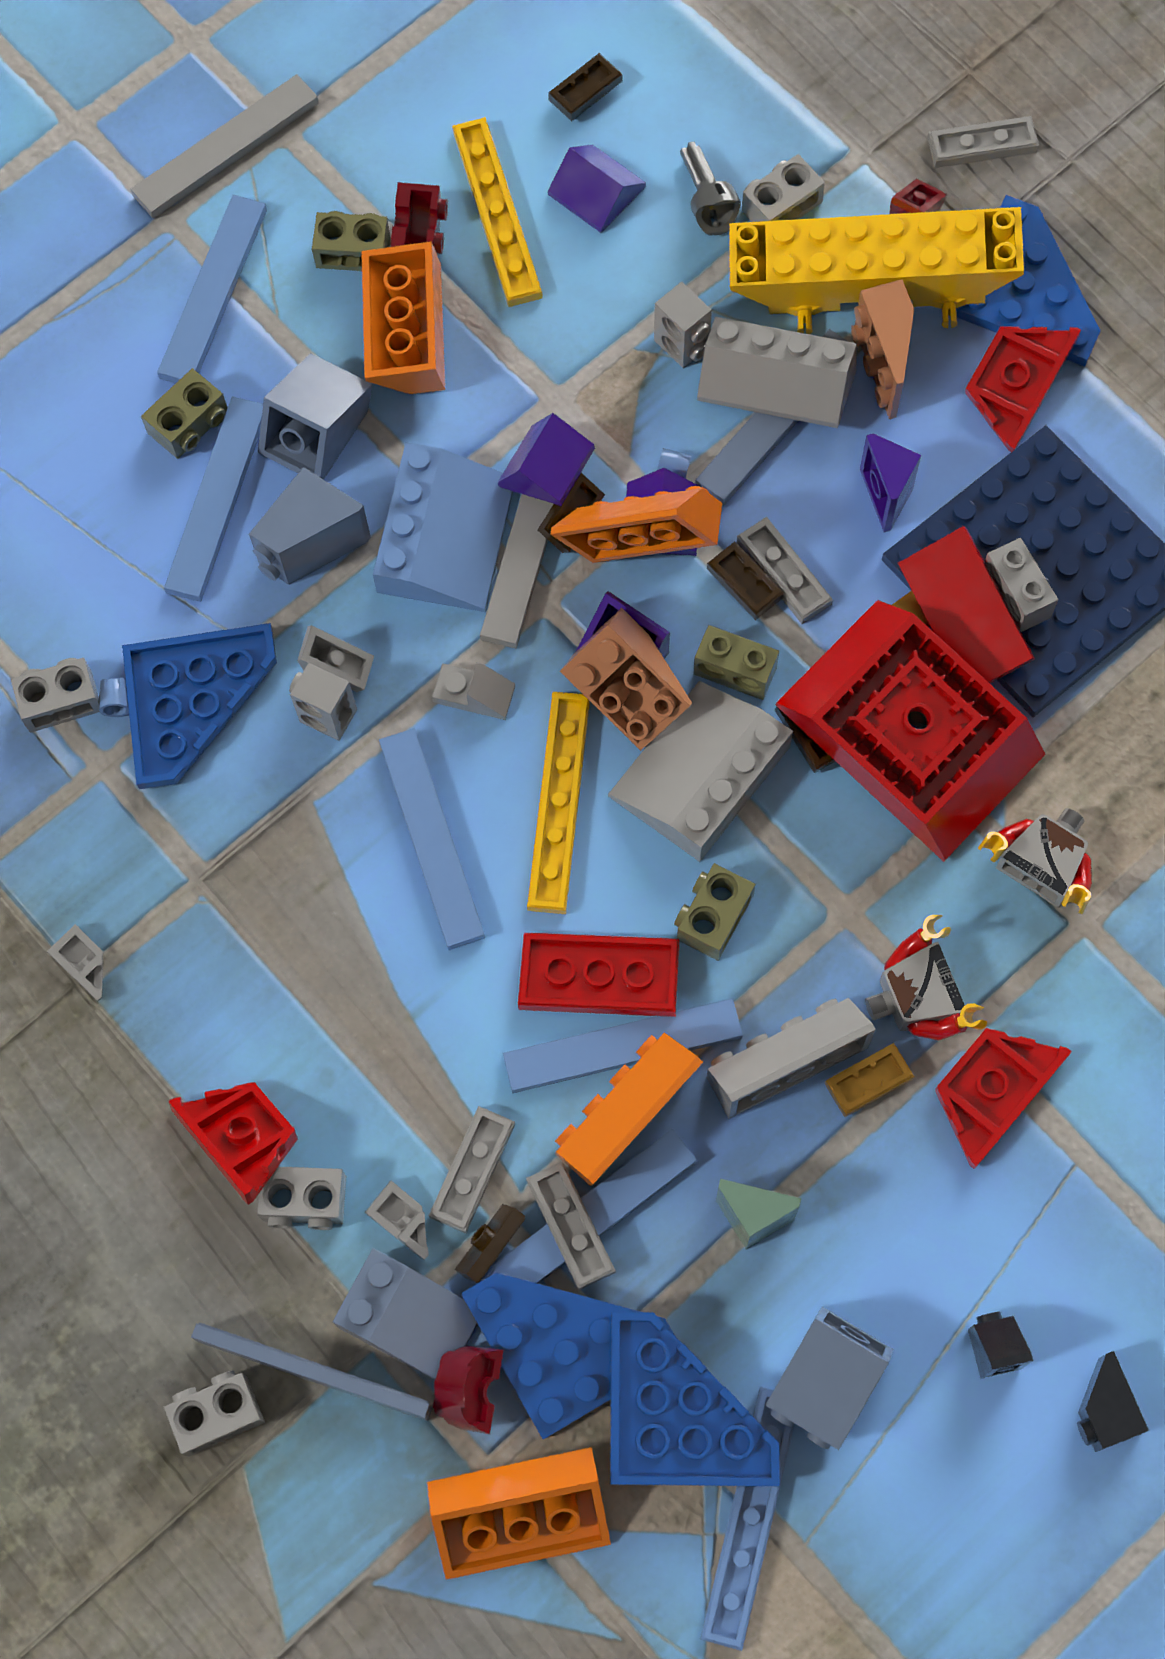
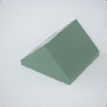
M720 1179L716 1202L745 1249H748L794 1221L801 1198Z

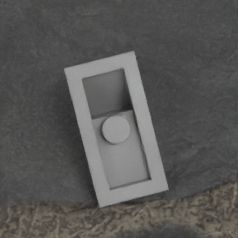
M311 625L307 628L297 661L303 671L307 664L311 663L349 681L351 690L359 692L365 689L374 656Z
M476 662L474 671L442 663L432 699L433 703L506 720L515 683L479 662Z

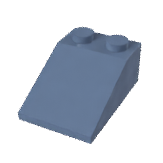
M372 1248L333 1320V1323L339 1329L434 1380L436 1379L440 1367V1359L447 1351H455L460 1347H466L477 1326V1322L463 1298Z

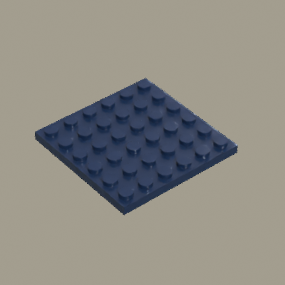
M1047 425L884 552L881 559L911 590L898 563L962 526L967 528L984 562L987 553L1018 538L1023 540L1057 596L1058 602L1050 619L1021 632L1035 660L999 678L997 681L1033 718L1165 610V543Z

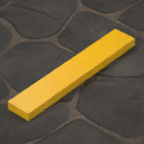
M486 117L453 125V135L508 307L542 299V290Z
M552 692L527 903L528 911L566 914L590 701L583 694Z

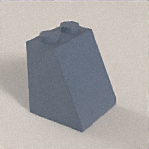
M310 353L264 397L258 453L296 473H299L305 467L324 480L368 412L372 383L366 382V380Z
M305 467L300 470L249 533L254 548L253 553L257 557L260 571L272 580L279 578L288 585L366 544L371 538L364 506Z
M821 1307L767 1401L766 1406L772 1409L770 1414L784 1425L792 1427L795 1423L808 1431L807 1437L824 1449H829L832 1446L839 1450L889 1364L893 1349L826 1308Z

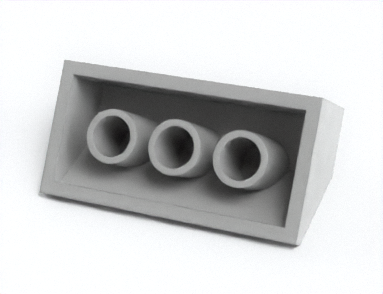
M715 317L705 345L697 399L702 402L838 428L856 373V343Z
M836 998L831 999L815 1009L817 1014L805 1020L801 1016L795 1017L780 1027L781 1032L769 1038L767 1034L753 1038L746 1043V1050L734 1056L731 1051L719 1055L710 1062L712 1067L707 1069L706 1078L728 1119L868 1049L876 1030L872 1022L849 998L839 1003Z

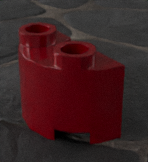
M397 183L394 226H392L390 247L432 242L436 253H443L444 233H440L439 230L440 220L446 221L448 199H441L440 186Z
M466 1346L444 1353L440 1359V1367L434 1382L433 1409L438 1417L444 1418L449 1425L459 1429L490 1434L495 1405L488 1400L487 1388L492 1381L499 1379L503 1350Z

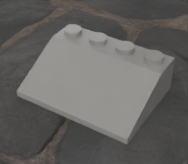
M701 681L688 694L692 704L646 746L608 794V797L699 862L788 751L793 734L791 729L764 710Z

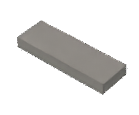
M1031 116L930 131L928 134V143L935 168L1036 153L1039 147Z
M767 517L737 536L736 542L784 592L782 600L801 624L832 605L833 599Z
M478 1106L429 1213V1218L467 1233L514 1129L515 1121Z
M563 1161L526 1178L578 1290L616 1273Z

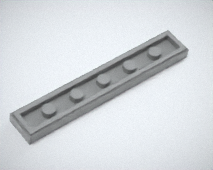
M296 74L132 187L133 197L154 219L319 104L318 96Z
M524 494L521 495L480 633L481 641L517 649L548 542L537 530L553 506V503Z

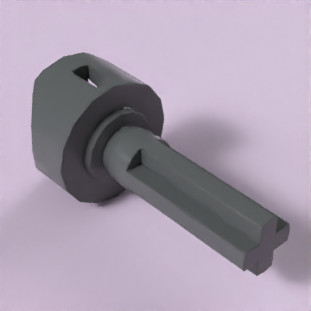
M689 142L687 148H681L680 154L697 189L690 202L693 215L700 228L706 234L721 235L729 232V223H734L738 216L741 201L732 184L726 181L715 180L700 146H696L695 142ZM711 218H714L715 220L713 224L711 222Z

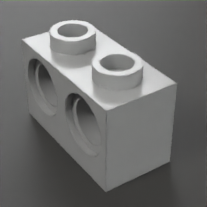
M797 154L788 161L783 160L778 163L772 172L761 180L755 179L746 186L743 191L742 212L751 222L799 219L823 202L825 182ZM762 203H771L772 205H764Z
M682 281L655 303L654 341L684 368L691 361L697 362L704 356L705 345L711 329L712 310Z
M1018 538L987 553L985 564L1020 631L1023 632L1050 619L1057 605L1058 598L1023 540Z
M84 657L80 659L67 658L58 662L56 666L43 670L30 669L23 672L19 677L11 679L21 720L30 733L100 712L99 696L93 674ZM82 682L77 690L66 691L70 684ZM45 693L40 701L30 702L35 694Z
M308 663L303 673L298 672L295 675L289 689L299 721L340 741L357 711L350 683L343 678Z
M278 1167L259 1193L257 1215L262 1221H268V1227L289 1229L292 1228V1222L308 1223L309 1229L332 1230L333 1224H343L346 1175L342 1169ZM283 1189L290 1190L292 1198L287 1206L276 1208L272 1205V1199L276 1192ZM318 1192H331L332 1201L328 1207L324 1209L312 1207L313 1197Z
M234 1370L227 1371L212 1378V1386L198 1392L195 1387H192L172 1396L174 1402L164 1406L182 1455L190 1457L265 1423L246 1375L243 1373L235 1375ZM231 1392H240L243 1400L240 1409L235 1413H226L223 1409L224 1398ZM192 1409H201L204 1416L202 1425L194 1431H188L184 1423L185 1416Z

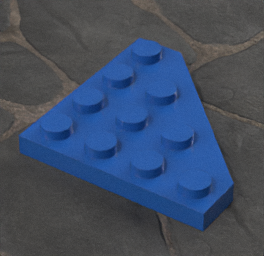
M1005 195L1000 208L1021 207L1024 275L986 295L985 303L966 304L956 308L957 318L996 333L1000 326L1019 327L1021 329L1047 327V330L1069 331V327H1077L1081 329V333L1066 360L1085 367L1098 339L1100 329L1040 208Z
M271 623L122 645L135 777L139 790L177 784L276 665L277 659Z
M497 1272L461 1293L490 1347L503 1350L501 1366L543 1440L610 1400L611 1313L641 1311ZM657 1316L665 1324V1326L673 1333L666 1319Z
M612 1312L610 1485L780 1487L779 1442L761 1426L738 1399L677 1339L654 1312Z

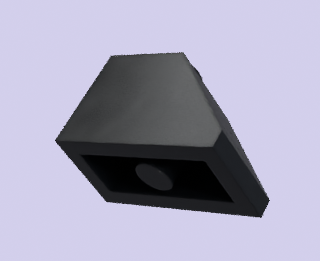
M1001 1312L984 1314L976 1317L978 1324H974L968 1329L981 1379L1021 1370L1033 1361L1031 1351L1014 1316L1002 1318Z
M1115 1352L1106 1353L1098 1358L1078 1411L1081 1421L1077 1422L1080 1435L1087 1446L1092 1444L1095 1452L1149 1431Z

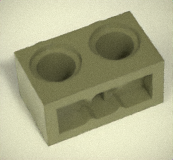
M339 211L317 212L312 243V253L316 268L362 271V251L389 247L390 231L387 216H379L373 213L364 215L344 214ZM332 237H339L338 239L330 240ZM368 239H375V240H373V241H371V242H364L365 240H368Z
M192 368L143 413L141 419L147 434L174 457L179 459L185 452L193 450L198 445L200 438L211 427H217L224 420L228 408L223 393ZM200 401H207L202 406H194ZM181 425L179 429L169 431V428L172 426Z
M708 625L694 658V675L764 700L777 669L779 650Z
M715 863L708 874L702 871L692 890L693 893L697 894L690 907L686 904L683 905L675 920L674 925L679 927L677 939L719 961L754 896L756 884ZM723 887L728 889L732 896L727 900L721 901L714 898L711 892L716 888ZM706 920L712 923L714 929L710 933L702 934L697 932L693 925L697 921Z

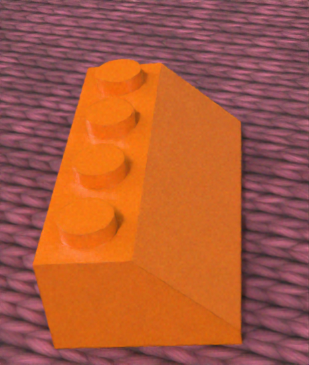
M432 242L362 251L364 373L366 382L407 394L445 390L441 263Z
M691 486L686 491L673 493L660 491L656 492L654 496L642 498L629 496L625 497L623 501L617 502L598 501L593 503L592 506L575 509L552 526L550 534L592 563L714 546L718 544L722 502L711 495L707 489L699 486Z
M665 1032L658 1040L651 1035L636 1051L641 1057L640 1060L631 1069L624 1064L609 1081L614 1086L611 1092L604 1099L597 1094L582 1110L587 1118L581 1125L575 1128L570 1124L555 1140L560 1146L555 1154L589 1186L597 1181L703 1063L698 1056Z
M592 1447L427 1482L430 1515L446 1580L611 1545Z

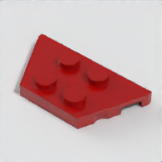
M1000 326L970 379L965 393L1010 452L1014 451L1021 442L1079 338L1081 329L1069 327V331L1047 330V327L1021 329L1019 327Z
M986 1028L938 1084L935 1092L966 1159L974 1170L1071 1054L1072 1051L1063 1046H1059V1048L1035 1043L1036 1040L1022 1036L1011 1037L1005 1032Z
M255 1082L236 1085L228 1090L216 1089L206 1091L205 1099L183 1103L181 1097H176L168 1101L174 1115L247 1205L256 1199L298 1140L295 1129Z

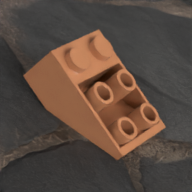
M902 279L861 290L858 306L854 308L855 325L851 326L853 341L857 347H862L865 355L863 356L865 372L868 377L873 376L875 381V397L880 408L885 407L889 420L897 416L904 384L914 308Z
M623 608L584 643L560 670L640 751L692 704L649 634Z

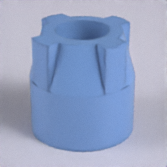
M663 448L657 470L666 468L686 478L691 455Z
M119 677L118 679H103L100 681L99 711L102 715L122 717L129 714L126 679Z

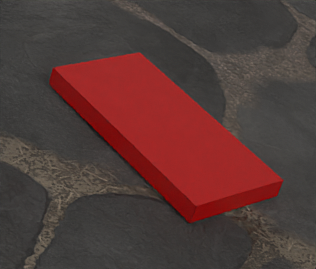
M965 526L898 563L932 631L987 682L992 683L1035 660Z
M524 933L518 1009L526 1011L676 1017L680 940L671 938Z

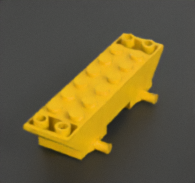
M1021 207L729 223L730 290L767 306L769 314L787 313L798 316L797 332L804 333V323H806V334H812V315L824 311H841L840 303L859 302L861 290L901 279L904 282L910 300H912L913 307L932 306L942 309V327L948 328V316H950L951 328H954L958 324L956 308L966 304L985 303L986 295L1024 275Z

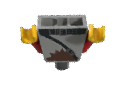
M1066 808L1057 821L1044 814H1041L1035 821L1031 819L1021 820L1002 828L998 832L988 833L978 846L980 851L982 848H987L994 853L991 858L992 862H996L1000 858L996 869L1058 908L1060 905L1066 907L1068 902H1072L1079 906L1080 910L1078 913H1084L1091 898L1092 869L1091 858L1085 853L1088 842L1077 835V832L1084 823V818L1078 812Z
M943 915L928 916L923 922V929H918L902 941L885 962L884 972L880 978L883 992L865 998L866 1008L872 1020L893 1014L900 1031L909 1030L914 1036L937 1041L965 1032L967 1026L977 1030L984 1029L987 1026V1021L977 1020L973 1023L972 1016L974 1012L982 1010L984 1007L974 1003L964 1005L939 942L932 944V938H945L951 932L950 927L943 928L939 933H936L934 930L935 921Z

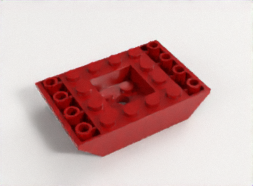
M877 600L775 704L943 862L1046 755L1026 716L915 614ZM912 711L923 713L927 719V727L924 729L912 727L908 721V713Z

